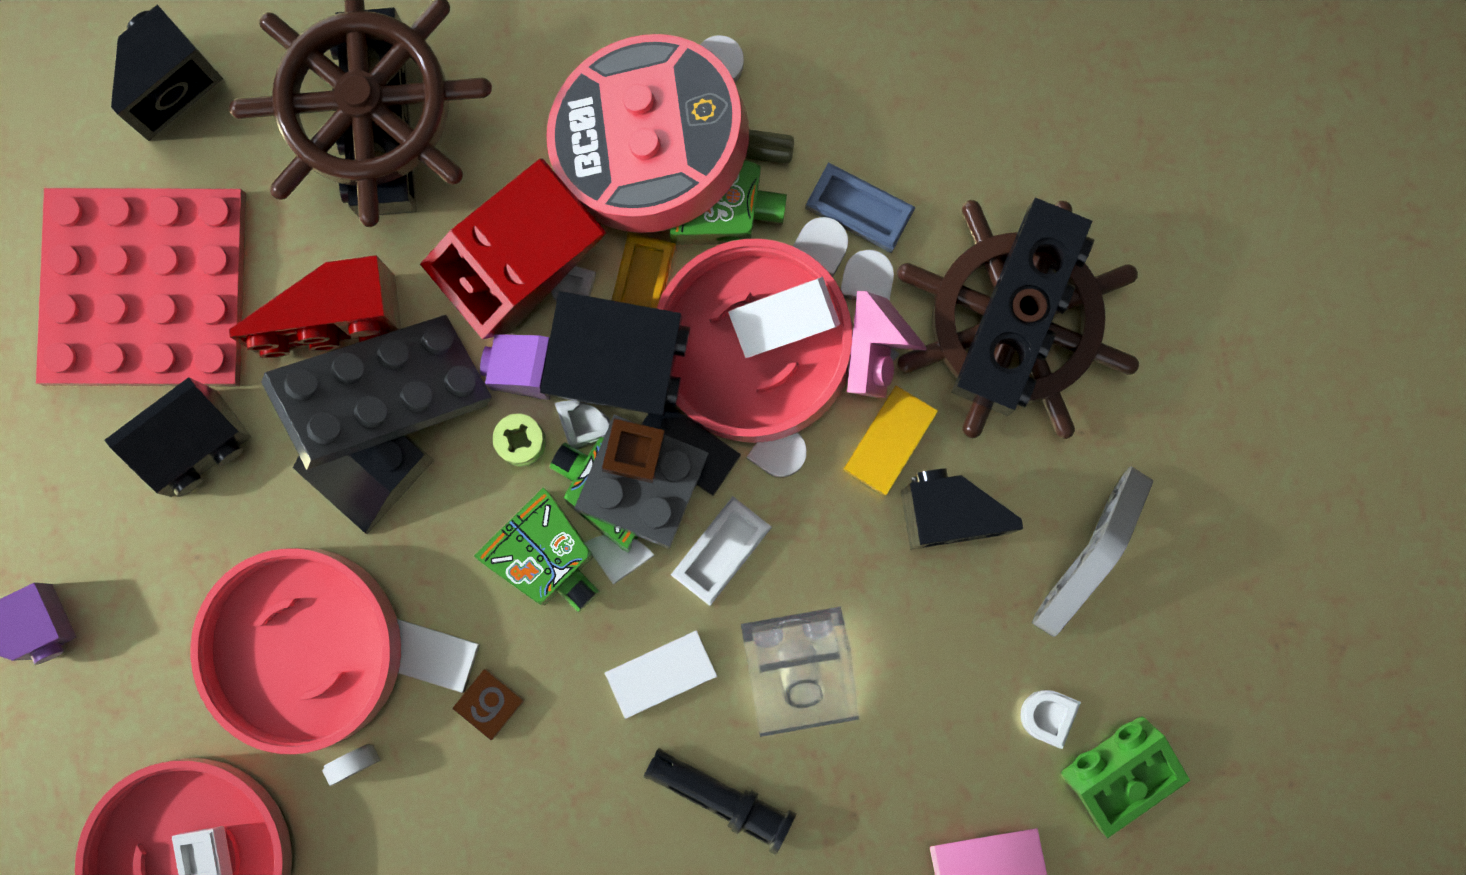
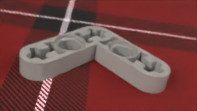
M1132 466L1127 469L1111 492L1089 544L1046 596L1036 612L1032 624L1053 637L1057 636L1124 553L1152 487L1153 479Z

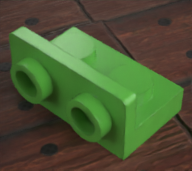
M1142 716L1122 725L1114 735L1091 751L1079 755L1071 765L1061 772L1065 781L1078 794L1098 829L1107 839L1190 781L1166 737Z

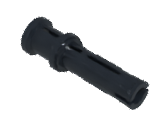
M658 748L654 755L655 757L652 758L644 774V778L666 787L729 821L728 827L732 828V832L739 834L743 831L769 845V852L775 855L778 853L797 813L791 810L784 813L759 800L758 793L753 790L751 792L745 790L743 794Z

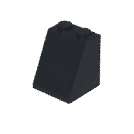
M559 291L540 393L556 398L665 416L666 406L676 408L681 377L672 376L676 356L685 357L690 327L681 325L683 316L678 312Z

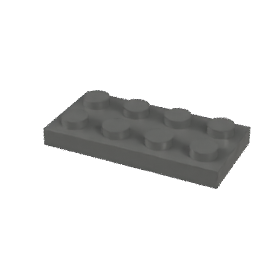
M447 315L264 373L261 381L307 470L486 407L492 398Z

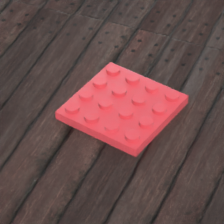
M44 188L36 384L42 386H177L190 377L207 386L240 387L241 344L230 338L229 329L242 321L246 193L242 189Z

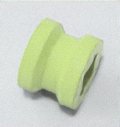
M521 413L510 414L501 419L496 425L492 436L493 446L498 455L509 464L518 467L530 466L537 462L544 454L547 445L546 435L542 427L530 416Z

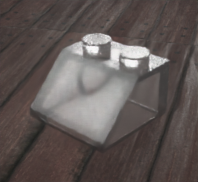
M841 606L741 624L760 737L859 720L852 654Z

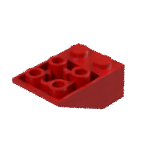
M540 158L452 228L420 265L483 340L492 338L495 334L505 335L512 333L603 238L606 232L546 161Z
M377 255L325 262L230 328L229 336L247 347V350L254 351L255 353L259 352L261 358H278L290 355V348L309 345L310 351H328L339 348V341L358 338L359 342L399 330L401 329L395 274Z

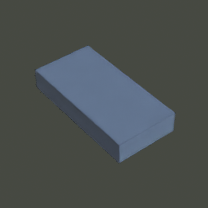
M828 162L806 203L805 209L820 217L832 218L838 221L845 230L892 253L915 207Z

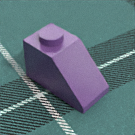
M495 334L492 347L485 346L481 357L480 375L486 376L485 384L494 391L550 400V396L540 393L550 338L540 335Z
M34 582L0 599V657L12 661L33 660L34 665H38L64 653L61 645L77 638L53 584Z

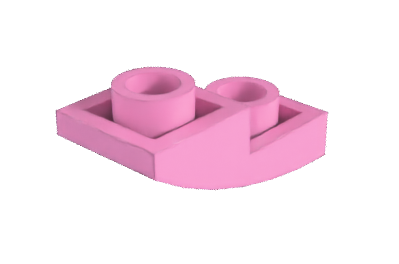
M1038 828L930 847L935 875H1047Z

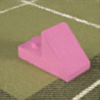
M857 291L847 392L868 397L886 398L887 386L891 384L894 375V363L890 357L891 348L926 350V346L887 298L867 291Z

